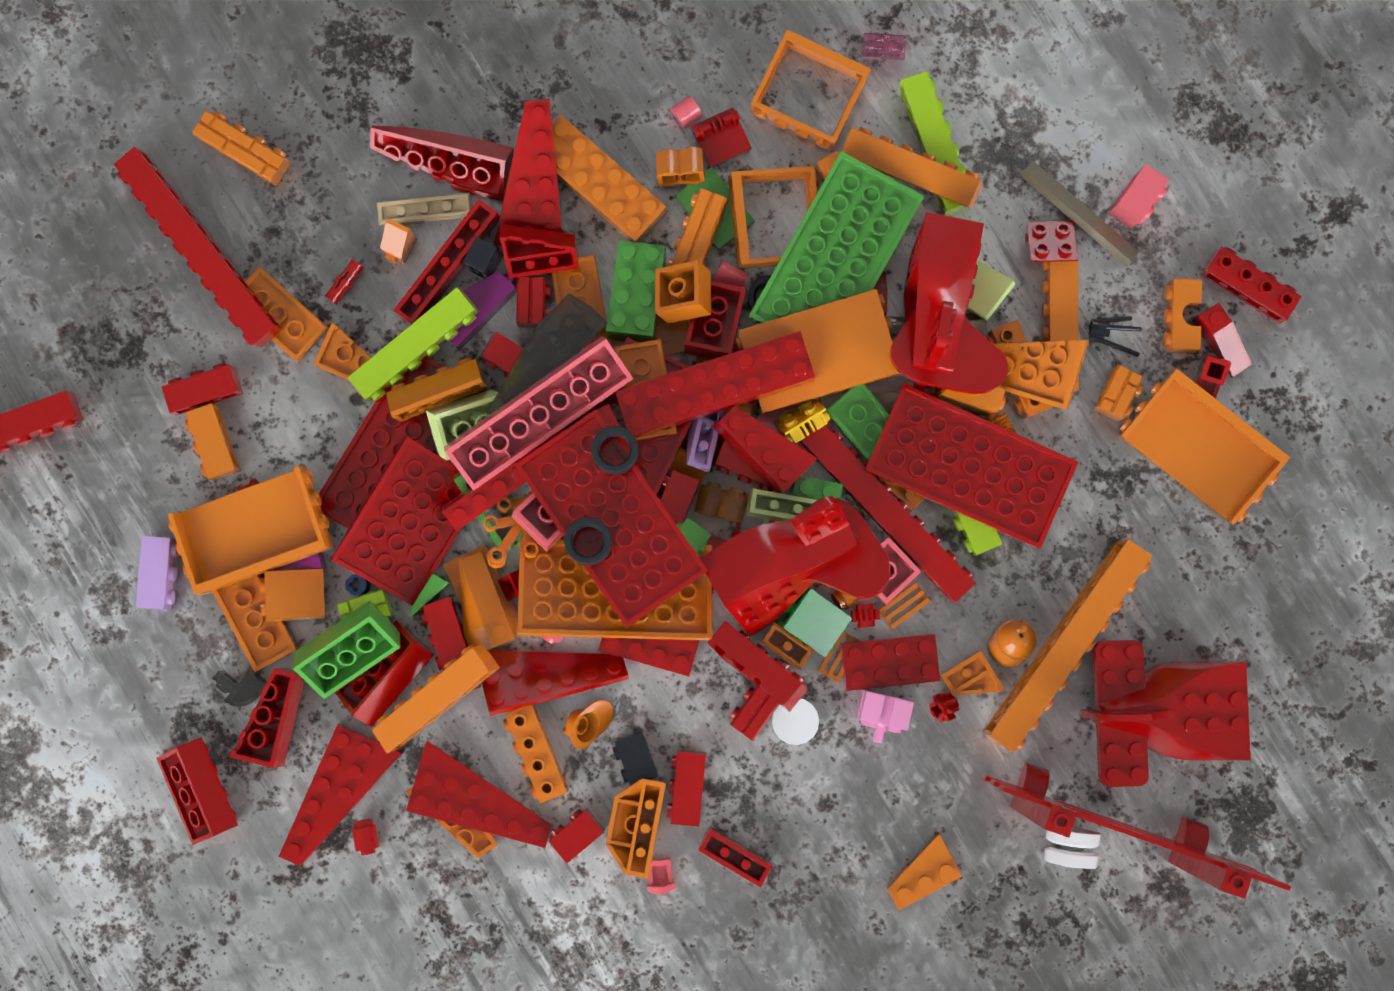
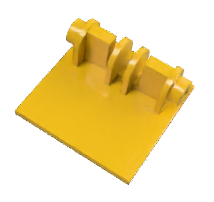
M815 399L799 403L798 408L792 412L787 411L781 414L778 420L774 422V425L786 435V439L796 444L805 438L800 426L806 436H809V432L804 425L806 422L814 433L815 428L818 430L827 425L830 417L826 412L827 409Z

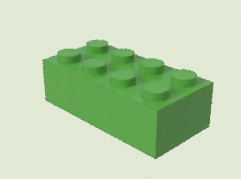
M628 241L618 242L606 324L608 339L625 341L628 337L637 342L655 340L658 315L655 313V269L666 266V246Z
M369 601L295 651L293 669L325 699L400 648V632Z

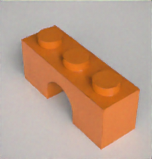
M1173 279L1164 288L1167 308L1164 310L1163 320L1167 322V329L1163 334V345L1166 346V352L1195 353L1201 350V326L1187 324L1183 318V310L1185 307H1196L1202 303V280Z

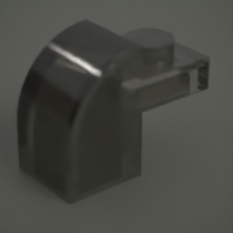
M225 670L218 671L212 677L217 682L215 686L225 694L230 693L224 702L236 707L258 702L261 698L260 694L267 683L262 676L254 671H249L240 682Z

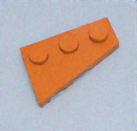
M332 322L313 365L350 381L348 377L372 357Z
M939 833L887 886L898 910L962 877Z

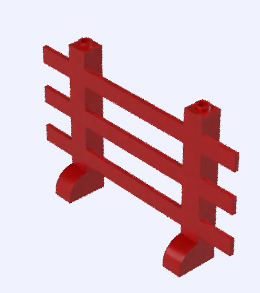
M1024 762L1017 786L985 774L982 776L983 780L990 782L991 785L998 787L999 790L1014 795L1010 805L1012 809L1043 829L1070 838L1075 819L1078 817L1170 849L1169 863L1220 891L1246 899L1252 878L1288 891L1291 889L1290 885L1275 880L1267 874L1258 872L1250 866L1207 852L1209 827L1206 824L1182 816L1175 840L1157 835L1046 796L1050 777L1049 770Z

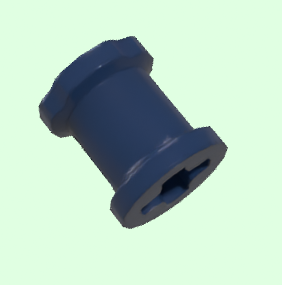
M357 574L351 575L345 582L346 590L355 596L367 594L371 587V582ZM359 581L363 583V586L356 588L353 584Z

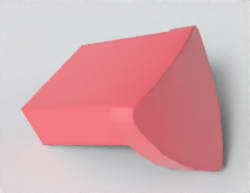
M721 259L713 281L743 287L748 273L728 265V261Z
M671 858L651 861L648 877L649 884L647 885L649 892L662 895L676 888V882H673Z

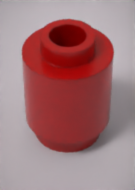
M372 818L353 822L352 834L355 852H361V855L375 853V848L379 847L376 824H373Z

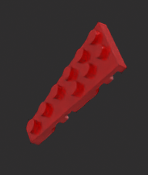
M550 98L525 101L494 242L497 243L496 246H502L500 240L501 224L563 233Z
M488 650L500 668L481 684L489 715L493 716L627 680L629 675L623 656L595 653Z
M337 724L278 857L298 866L303 865L326 837L404 752L395 750L387 754L379 741L341 724Z
M426 741L406 808L407 812L546 848L552 824Z

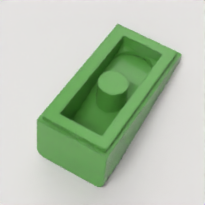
M432 574L410 609L409 615L416 616L423 610L422 606L431 603L451 582L438 574Z

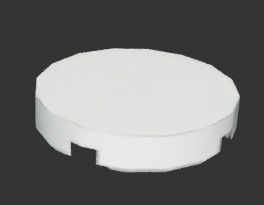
M802 698L790 712L779 704L772 716L773 730L779 739L787 744H804L811 740L818 730V712L810 702Z

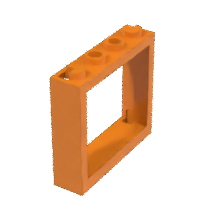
M787 29L751 102L750 111L760 119L765 120L767 118L774 121V125L781 129L789 128L795 131V135L802 139L810 138L816 141V144L821 148L834 149L869 77L871 68ZM788 48L858 81L832 136L762 104Z
M814 166L733 171L730 173L728 184L738 269L775 267L781 257L750 259L742 184L804 179L808 211L817 195V187H819V178H817Z

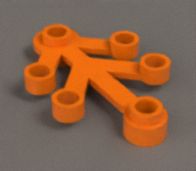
M531 490L527 497L510 500L508 497H505L497 503V509L501 513H508L511 509H516L533 491ZM502 502H507L509 506L507 508H502L500 504ZM487 516L484 519L483 527L488 532H493L498 528L513 526L499 546L493 547L488 551L487 562L493 568L504 566L507 559L506 552L521 531L525 545L524 555L527 558H534L538 554V546L534 543V539L512 516L502 518ZM488 521H494L495 525L493 527H489L486 523ZM533 547L535 552L531 554L526 549ZM494 553H500L502 557L500 559H494L492 555Z

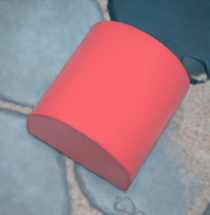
M690 95L670 108L671 113L683 129L702 116L699 106Z

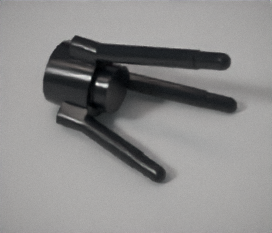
M1131 316L1097 317L1096 319H1091L1089 337L1094 338V343H1102L1137 357L1140 355L1137 351L1104 339V337H1109L1110 330L1142 331L1141 327L1111 325L1113 322L1131 321Z

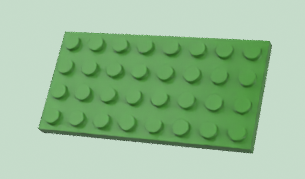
M841 151L753 307L749 318L761 324L873 290L924 196Z

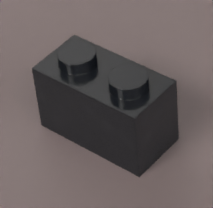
M476 237L463 261L467 269L484 279L494 274L503 258L499 248L496 246L497 243L486 237L483 240Z
M643 731L615 741L616 746L612 747L616 760L622 761L624 769L620 771L625 783L629 782L631 786L642 778L651 780L658 778L659 775Z

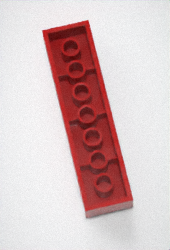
M801 331L617 390L615 393L626 428L637 439L734 406L815 381V374Z

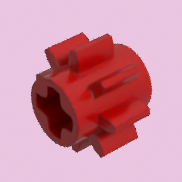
M873 603L855 604L856 611H851L852 622H857L858 628L874 627L875 620H880L879 608L874 609Z
M949 692L932 696L934 702L929 704L934 718L939 719L940 723L956 719L954 713L959 711V703L955 697L950 696Z

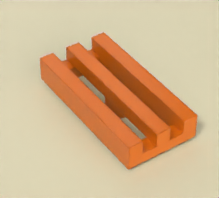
M915 582L888 604L881 607L879 612L890 628L894 629L928 604L930 600L926 597L923 590L920 589L917 582ZM913 590L917 592V594L888 615L885 611ZM921 597L923 601L892 622L891 618Z
M846 632L840 635L834 649L827 654L818 668L819 672L838 683L844 674L843 664L836 676L833 672L842 659V650L838 653L829 671L825 670V667L843 637L847 638L845 643H851V641L860 642V640Z

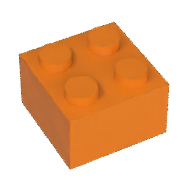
M699 260L655 269V313L667 323L711 315V271Z

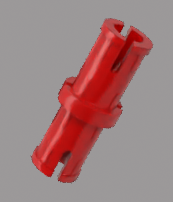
M351 259L341 275L335 277L337 280L324 296L337 305L347 289L353 287V281L364 267Z

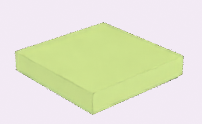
M977 260V275L972 281V284L975 285L972 299H969L966 309L988 321L1014 287L1015 282Z

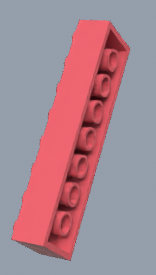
M602 336L444 446V451L474 491L630 382L633 377L607 339Z

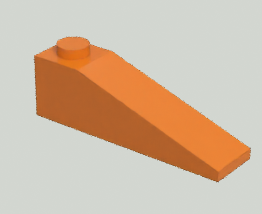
M482 551L460 559L463 633L468 646L473 645L476 647L484 644L487 650L517 639Z

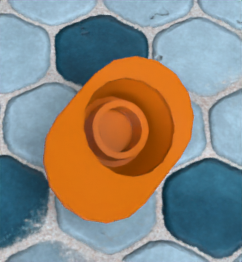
M597 700L587 708L577 709L569 714L562 731L571 738L575 748L584 749L588 747L608 728L613 717L612 705L606 700Z

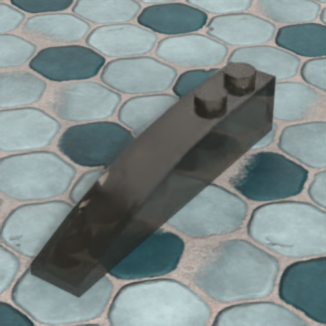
M568 293L535 327L488 411L493 413L579 353L607 322L590 305Z

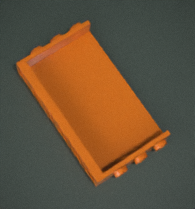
M877 289L738 330L739 336L735 337L739 351L801 331L815 374V381L758 399L763 414L900 374L890 359V348L894 340L891 339L889 331H892L893 328L890 318L884 316L882 308H886L885 300L882 294L878 295Z
M1177 368L1172 369L1162 382L1157 381L1149 392L1152 394L1147 401L1143 399L1134 410L1137 413L1132 419L1127 418L1119 427L1121 432L1118 435L1232 524L1240 523L1247 516L1249 506L1252 503L1256 504L1263 497L1264 493L1262 491L1267 485L1271 486L1279 477L1278 472L1291 457Z
M296 466L294 471L186 511L168 514V526L175 535L177 541L176 550L182 557L184 563L183 571L190 581L194 596L205 595L260 575L265 571H271L334 548L328 531V519L322 514L320 508L322 504L321 498L315 492L312 484L314 477L306 466Z

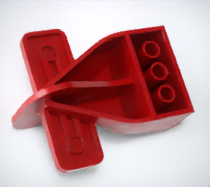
M930 212L925 214L910 253L903 293L905 325L891 345L890 359L898 372L914 381L913 388L922 392L925 388L932 386L968 394L988 393L997 389L1006 379L1008 362L1002 351L973 327L965 316L969 299H972L975 285L972 284V281L977 275L978 265L976 264L982 246L981 238L984 223Z
M833 496L817 500L811 507L792 519L768 523L743 531L700 558L708 570L705 574L722 603L750 638L781 616L814 582H819L854 598L868 599L880 594L887 586L890 578V563L887 554L861 514L848 502Z
M1104 640L1095 644L1093 649L1095 702L1092 703V708L1081 709L1080 712L1081 717L1092 719L1096 723L1098 778L1101 784L1107 787L1145 785L1149 779L1148 749L1157 754L1181 760L1251 761L1246 662L1226 660L1167 662L1145 672L1144 649L1139 641Z

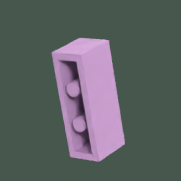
M142 536L135 607L171 609L176 597L175 591H173V583L178 575L177 567H175L176 558L179 556L176 550V539Z

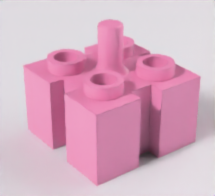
M863 689L856 717L861 720L863 725L875 728L873 742L882 743L885 729L901 734V729L908 731L914 702Z

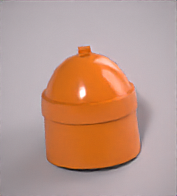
M1011 619L1002 622L988 641L989 654L1001 666H1019L1033 654L1036 648L1037 637L1035 631L1023 619Z

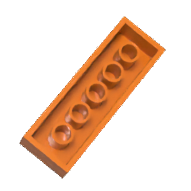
M560 115L552 124L558 179L627 240L641 243L666 215V206Z

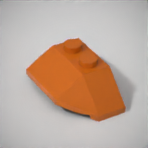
M642 778L614 796L606 846L626 875L647 879L649 877L666 782Z

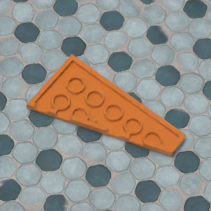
M1089 340L994 343L1005 355L1008 362L1007 377L999 387L1006 389L1007 392L1067 410Z

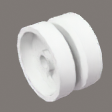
M1073 827L1070 838L1046 830V839L1060 845L1045 847L1043 860L1065 867L1096 869L1099 855L1094 851L1084 848L1090 849L1100 846L1101 833Z

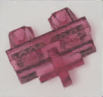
M888 32L883 34L864 33L862 58L904 60L906 35H895Z

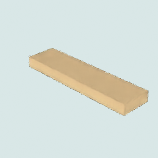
M470 193L377 202L380 227L386 225L388 218L401 225L464 218L471 209Z

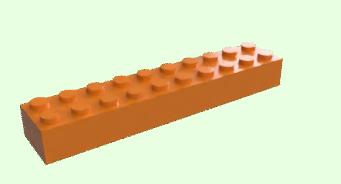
M1130 539L1120 540L1115 543L984 728L983 734L1012 753L1015 750H1021L1027 741L1025 739L1027 733L1030 730L1034 731L1041 721L1039 716L1043 711L1047 712L1054 703L1052 698L1056 692H1061L1067 685L1068 680L1066 678L1070 672H1075L1080 667L1082 655L1085 651L1088 653L1096 643L1094 638L1099 632L1103 633L1110 623L1108 619L1111 614H1116L1124 603L1121 601L1126 593L1130 594L1137 585L1135 580L1140 573L1143 575L1151 565L1149 561L1152 558L1151 554Z

